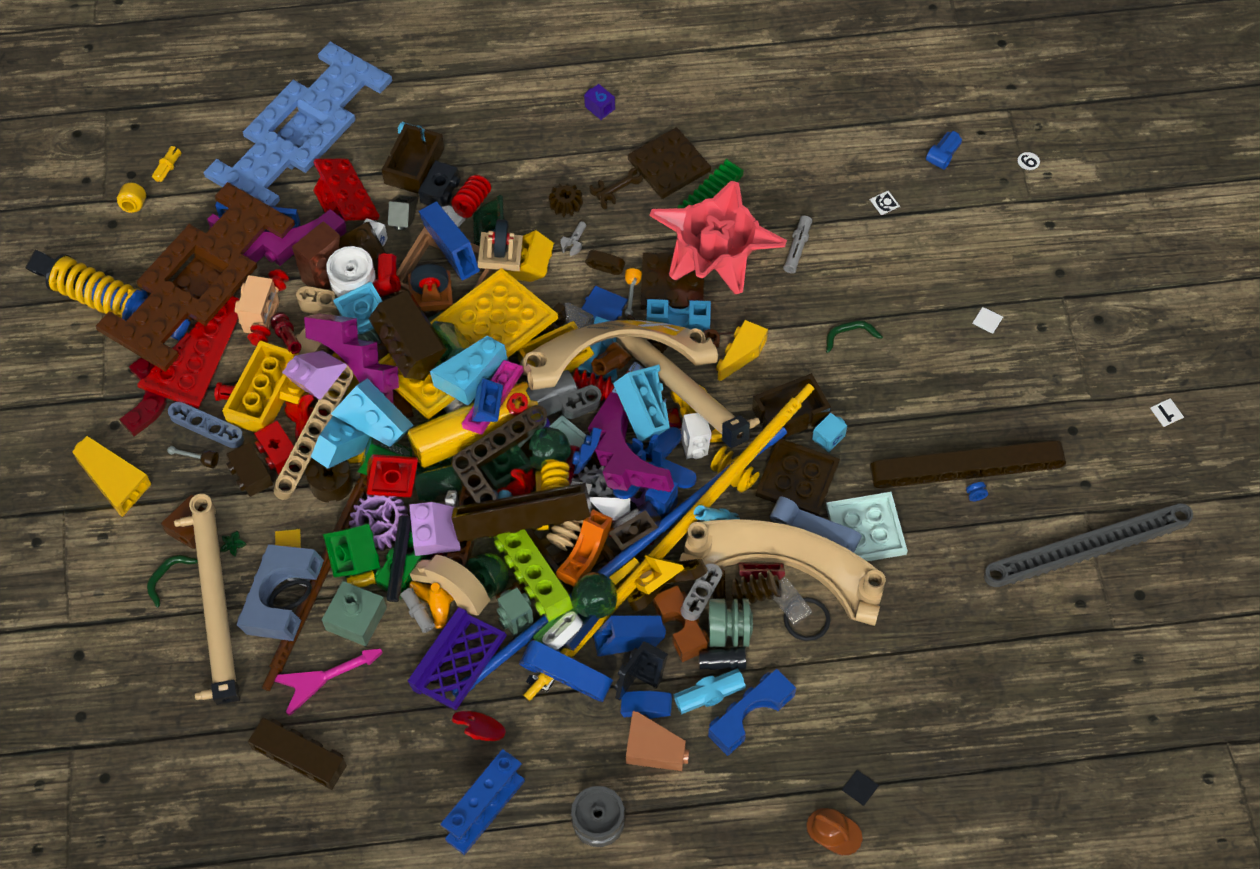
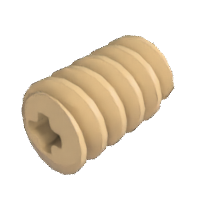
M571 520L558 526H552L551 530L554 534H547V539L558 548L567 551L566 546H574L570 539L578 540L575 531H581L580 523L583 524V520Z

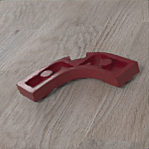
M141 357L128 367L141 380L150 373V370L155 365ZM145 390L142 401L119 419L121 424L135 437L161 415L167 404V398Z

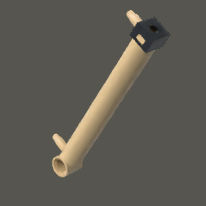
M633 336L617 337V343L646 368L660 365L659 379L722 434V441L731 449L749 441L750 429L760 423L759 418L746 420L741 415L735 417L647 341L650 339Z
M197 494L191 498L189 503L192 516L177 519L174 521L176 527L190 525L194 527L213 682L211 689L195 693V699L206 700L213 698L214 702L220 705L240 701V695L234 669L215 519L216 508L208 495ZM201 505H208L204 511H198Z

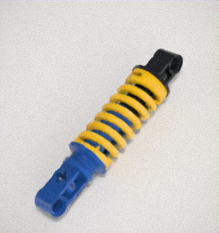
M34 250L25 267L34 274L45 277L46 287L53 292L59 291L60 294L77 300L79 303L96 309L98 312L107 314L110 311L125 321L148 298L147 291L138 288L133 289L132 285H124L121 280H114L109 275L105 276L101 271L96 272L95 268H87L86 264L78 263L67 254H61L53 259L38 250ZM186 319L170 337L180 341L191 322Z

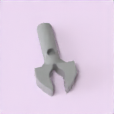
M579 222L571 237H562L561 250L563 253L566 247L571 246V244H573V247L570 250V256L580 252L582 243L578 242L586 228L585 222Z

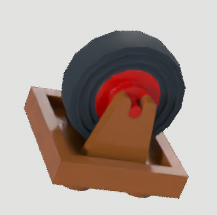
M426 264L415 268L408 274L409 291L422 311L447 310L453 305L450 270L446 271L443 267L435 264Z

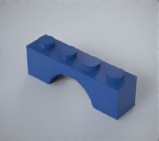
M778 669L772 673L767 672L760 679L759 685L755 688L750 687L743 694L744 698L738 703L733 702L726 709L727 713L721 718L716 717L709 724L708 737L727 756L745 741L746 733L742 722L749 712L761 707L779 711L795 697L796 687Z

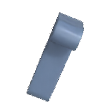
M781 496L778 498L769 516L774 523L794 526L815 533L849 549L853 553L862 537L859 532L800 510L795 502Z

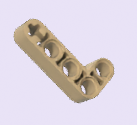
M309 286L298 289L296 297L302 312L308 314L331 312L334 315L340 316L333 302L338 296L333 291Z

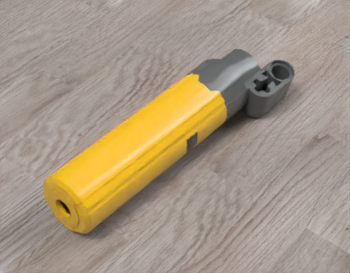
M566 370L563 371L555 387L531 390L528 380L514 385L500 407L498 421L490 422L482 435L462 427V422L474 406V402L408 430L407 435L412 450L418 458V462L423 468H426L456 455L516 417L510 414L506 408L507 401L514 393H522L527 397L528 406L526 410L534 405H540L546 409L547 416L561 411L567 419H574L599 407L601 391L594 385L578 390L572 375ZM593 395L596 397V400L589 401L586 399V396ZM519 400L514 402L516 409L522 406L519 404ZM535 413L531 416V419L533 421H537L543 418V416L539 413ZM516 425V426L513 427L512 430H516V429L521 428V427H523V426H521V425Z

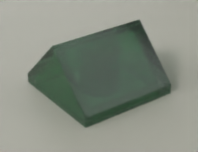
M498 195L473 213L475 245L480 246L481 232H495L496 221L498 219L505 220L502 195Z
M500 437L497 440H495L494 443L497 445H503L506 442V439ZM515 445L480 469L494 488H503L516 479L510 474L512 470L522 469L527 473L532 468V463L519 446ZM479 449L475 452V455L478 457H484L487 454L485 449Z

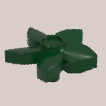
M236 531L231 534V537L222 536V540L226 544L221 547L220 552L230 550V553L236 557L237 548H243L247 544L240 539V534Z

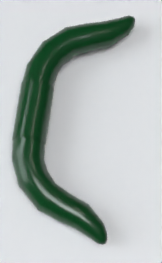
M857 320L840 324L832 328L827 335L826 353L832 350L834 338L839 333L861 328L867 330L875 338L882 339L883 336L872 324L866 321Z
M175 555L166 559L156 569L147 584L148 595L156 608L160 606V597L155 590V586L161 577L174 564H196L198 559L184 555Z

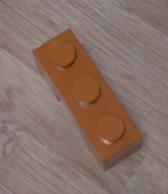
M677 585L658 593L653 599V606L658 616H661L663 624L671 620H676L683 624L684 628L672 635V644L681 661L684 662L698 656L699 651H707L709 638L706 631L700 629L698 625L699 618L689 621L682 616L681 607L687 595L684 591L681 592Z

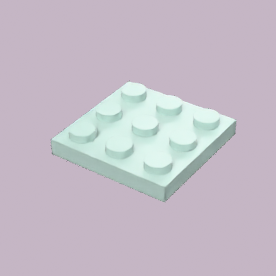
M891 492L826 503V510L830 521L851 528L862 535L854 552L856 555L866 561L907 555L906 543Z

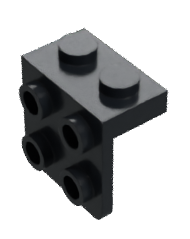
M643 641L639 648L635 647L630 654V661L627 664L623 663L618 671L620 678L614 687L617 690L615 698L621 700L636 678L657 688L662 680L668 654Z

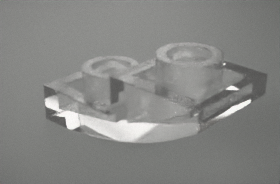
M784 578L780 581L782 596L779 598L774 596L773 599L794 626L812 614V610L790 581Z

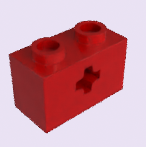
M275 421L254 433L257 439L254 444L260 454L265 453L267 457L265 462L269 469H275L277 474L280 475L294 445L279 422ZM290 465L289 469L293 468L296 465Z

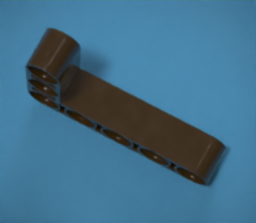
M534 405L453 457V471L474 503H479L483 497H490L492 500L496 499L495 493L479 471V468L541 430L547 423V412L544 407ZM539 413L543 416V419L536 422L531 419V416ZM516 425L524 427L522 433H515L512 429ZM497 437H503L506 439V442L503 445H497L494 443V440ZM478 449H485L487 454L484 457H478L475 455V452ZM464 460L468 462V466L465 469H459L456 467L457 463ZM476 478L481 483L478 487H470L468 485L469 481Z

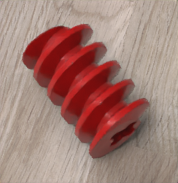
M480 175L470 176L452 199L451 204L454 211L463 218H470L491 192L490 182Z
M577 367L572 376L578 390L589 385L598 387L601 391L600 402L604 398L606 401L609 394L615 388L611 376L606 381H604L603 375L595 379L594 372H592L590 377H587V370H584L579 375V368ZM589 395V398L593 400L595 396Z

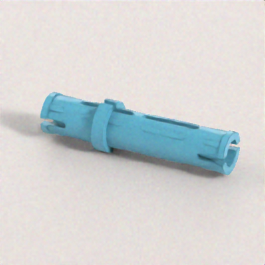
M699 505L694 509V515H698L695 518L698 520H740L737 517L739 516L737 513L729 512V510L723 508L718 510Z

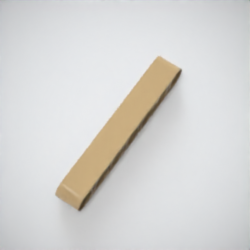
M348 365L342 372L348 378L341 379L338 377L322 399L318 400L278 476L273 489L278 499L287 500L293 495L311 460V455L320 433L333 415L331 413L340 404L351 383L354 373ZM335 391L338 397L333 398L329 396L328 392ZM325 409L328 411L329 415L322 416L319 414L318 410ZM309 428H317L319 430V434H311L309 432ZM306 446L310 452L304 454L300 452L299 447ZM297 465L300 468V471L296 473L292 472L289 469V466ZM285 483L289 485L290 490L284 492L279 488V485Z

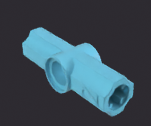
M735 669L718 677H705L698 681L695 686L674 694V699L681 714H684L703 705L706 707L716 705L724 697L745 689L746 685L741 672Z

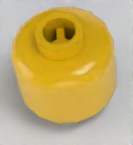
M136 183L124 184L117 196L119 207L129 213L140 211L146 200L145 189Z

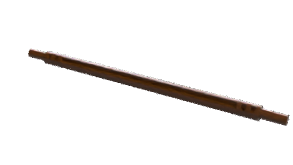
M360 474L334 531L350 527L349 521L353 520L350 513L356 512L354 505L360 506L359 500L360 498L363 499L367 492V475ZM325 548L321 556L324 562L317 580L310 579L309 581L312 585L311 594L304 602L298 605L294 613L301 620L294 641L281 640L269 665L271 669L262 686V689L266 691L271 690L278 673L282 672L329 573L331 564L327 548Z

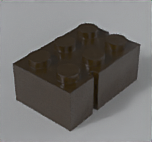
M405 124L390 152L391 156H388L382 168L384 184L419 194L418 190L435 160L439 161L444 151L442 134L425 129L426 144H424L422 128Z
M812 373L753 396L752 410L756 417L759 418L760 424L763 423V429L792 397L795 398L808 383L814 387V390L801 403L802 407L783 426L787 434L781 439L808 429V424L811 427L820 424L830 414L831 406Z

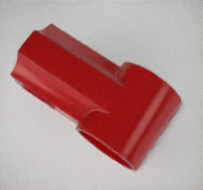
M383 253L378 258V279L373 281V286L380 297L398 292L401 289L400 279L396 275V256L393 254Z

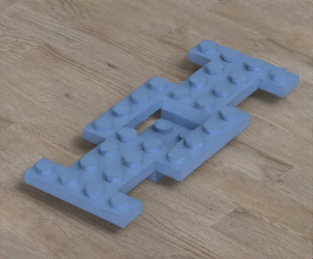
M329 42L320 51L318 56L320 60L329 64L330 67L309 88L292 80L243 131L244 137L254 142V146L232 168L216 159L204 171L205 177L221 187L228 182L270 207H274L280 201V198L267 188L287 167L291 170L296 167L306 173L314 165V159H320L356 120L354 114L344 109L346 104L364 85L381 94L392 82L391 75L336 44ZM298 107V112L277 134L273 132Z

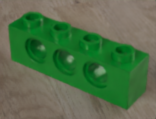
M412 526L410 527L407 548H414ZM394 547L388 552L387 561L384 566H380L375 574L377 586L386 592L388 590ZM415 552L406 554L400 594L409 587V583L412 581L410 576L412 570L422 559H426L428 555L415 556Z

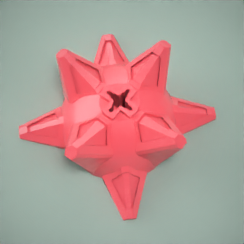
M730 181L713 198L705 199L701 203L688 205L685 208L652 209L650 212L652 218L677 233L669 276L672 279L677 280L695 270L697 277L704 278L715 269L734 294L743 292L747 257L752 251L783 248L787 242L786 239L759 226V222L750 214L748 208L742 205L740 186L738 182Z

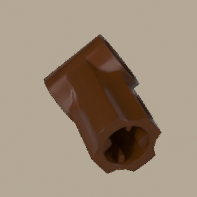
M614 342L604 353L593 359L591 362L593 372L597 375H606L615 368L620 370L627 365L632 356L621 345Z

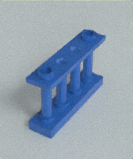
M502 749L440 824L450 832L445 838L446 842L464 856L525 782L524 778L516 773L522 765L520 761Z

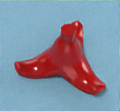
M309 394L302 396L298 400V404L285 401V414L296 423V441L314 410L313 407L309 406L314 400V396ZM318 410L320 415L327 416L326 410Z
M532 467L528 468L527 473L522 469L512 470L510 474L516 479L506 487L498 488V493L501 490L511 492L512 496L531 493L536 485L534 469Z

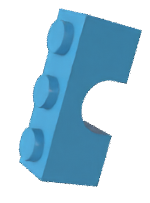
M647 299V321L662 322L688 329L695 328L700 329L702 332L710 329L711 301H690L687 308L674 309L669 306L668 300Z

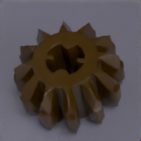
M568 182L565 186L559 183L558 188H552L548 197L551 210H554L556 215L562 213L563 217L566 214H570L573 217L574 212L579 213L580 207L583 204L581 190H577L576 185L570 187Z

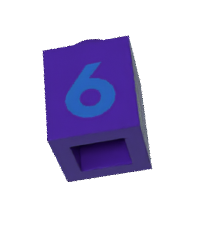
M600 84L588 89L584 94L585 108L600 120L615 110V97Z

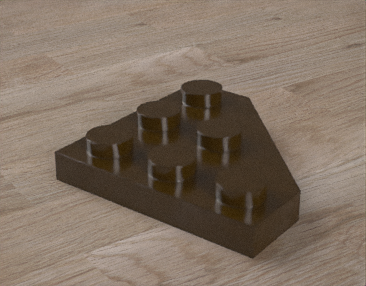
M365 222L340 237L339 249L355 246L368 252L373 261L376 279H378V258L380 254L386 252L370 222Z

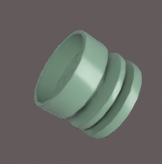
M709 599V646L725 647L727 636H731L733 646L737 647L738 636H742L743 647H749V641L753 632V614L749 599L742 600V609H738L737 599H733L731 609H727L725 599Z

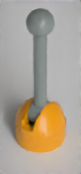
M629 268L625 271V281L630 285L628 307L625 310L626 316L633 315L632 300L634 286L639 284L642 272L635 268Z

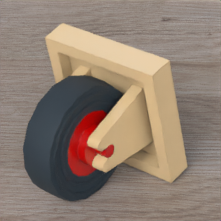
M498 219L495 232H481L478 268L497 270L502 268L509 271H520L523 235L508 233V220Z

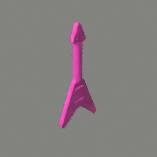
M382 650L362 651L363 655L324 672L314 671L277 675L275 682L295 688V693L286 710L287 715H292L327 680L365 663L370 665L382 654Z

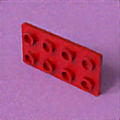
M314 159L313 163L320 174V178L313 191L325 213L331 209L337 215L341 213L344 220L379 219L380 215L349 159Z

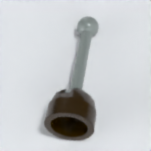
M170 446L167 449V452L171 455L176 453L198 458L205 467L212 469L217 466L219 461L218 452L212 450L205 451L200 455L178 450L174 446Z

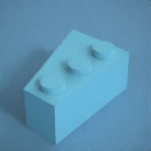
M660 365L626 373L613 383L636 437L641 442L650 440L655 434L659 436L670 428L666 402H663L661 394L663 384L659 382L658 376Z
M368 378L358 384L331 413V415L389 447L398 442L414 426Z
M332 416L320 433L311 458L326 468L333 467L363 453L370 436Z

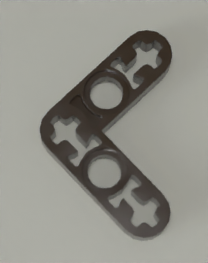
M692 559L676 562L683 565L684 569L650 594H646L636 588L628 597L632 610L640 611L646 608L666 583L695 580L704 576L708 571L702 559Z

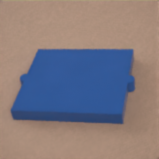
M595 286L589 297L585 298L586 302L581 308L580 314L593 320L597 316L609 321H616L619 316H622V310L627 304L628 299Z

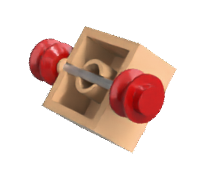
M282 270L270 271L268 274L270 278L248 275L246 283L242 284L240 300L236 301L235 312L238 314L239 324H241L244 333H249L247 336L248 340L255 346L258 345L259 341L268 343L266 337L271 335L270 321L272 316L276 314L280 302L277 292L285 290V283L289 281V277Z

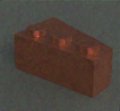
M324 221L295 243L292 249L302 282L309 287L328 290L331 285L327 274V262L329 257L339 249L340 235Z

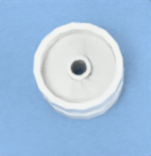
M355 246L343 247L336 250L328 259L327 274L330 279L331 288L338 297L369 282L373 284V281L376 280L372 258L362 248Z

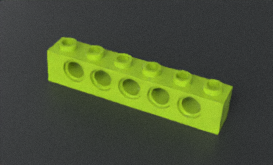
M525 529L516 533H501L494 537L495 547L499 553L503 552L505 554L504 560L508 567L515 569L514 575L519 584L524 583L526 586L524 590L530 600L534 598L536 601L534 605L540 615L544 614L547 620L551 621L573 609L569 594Z

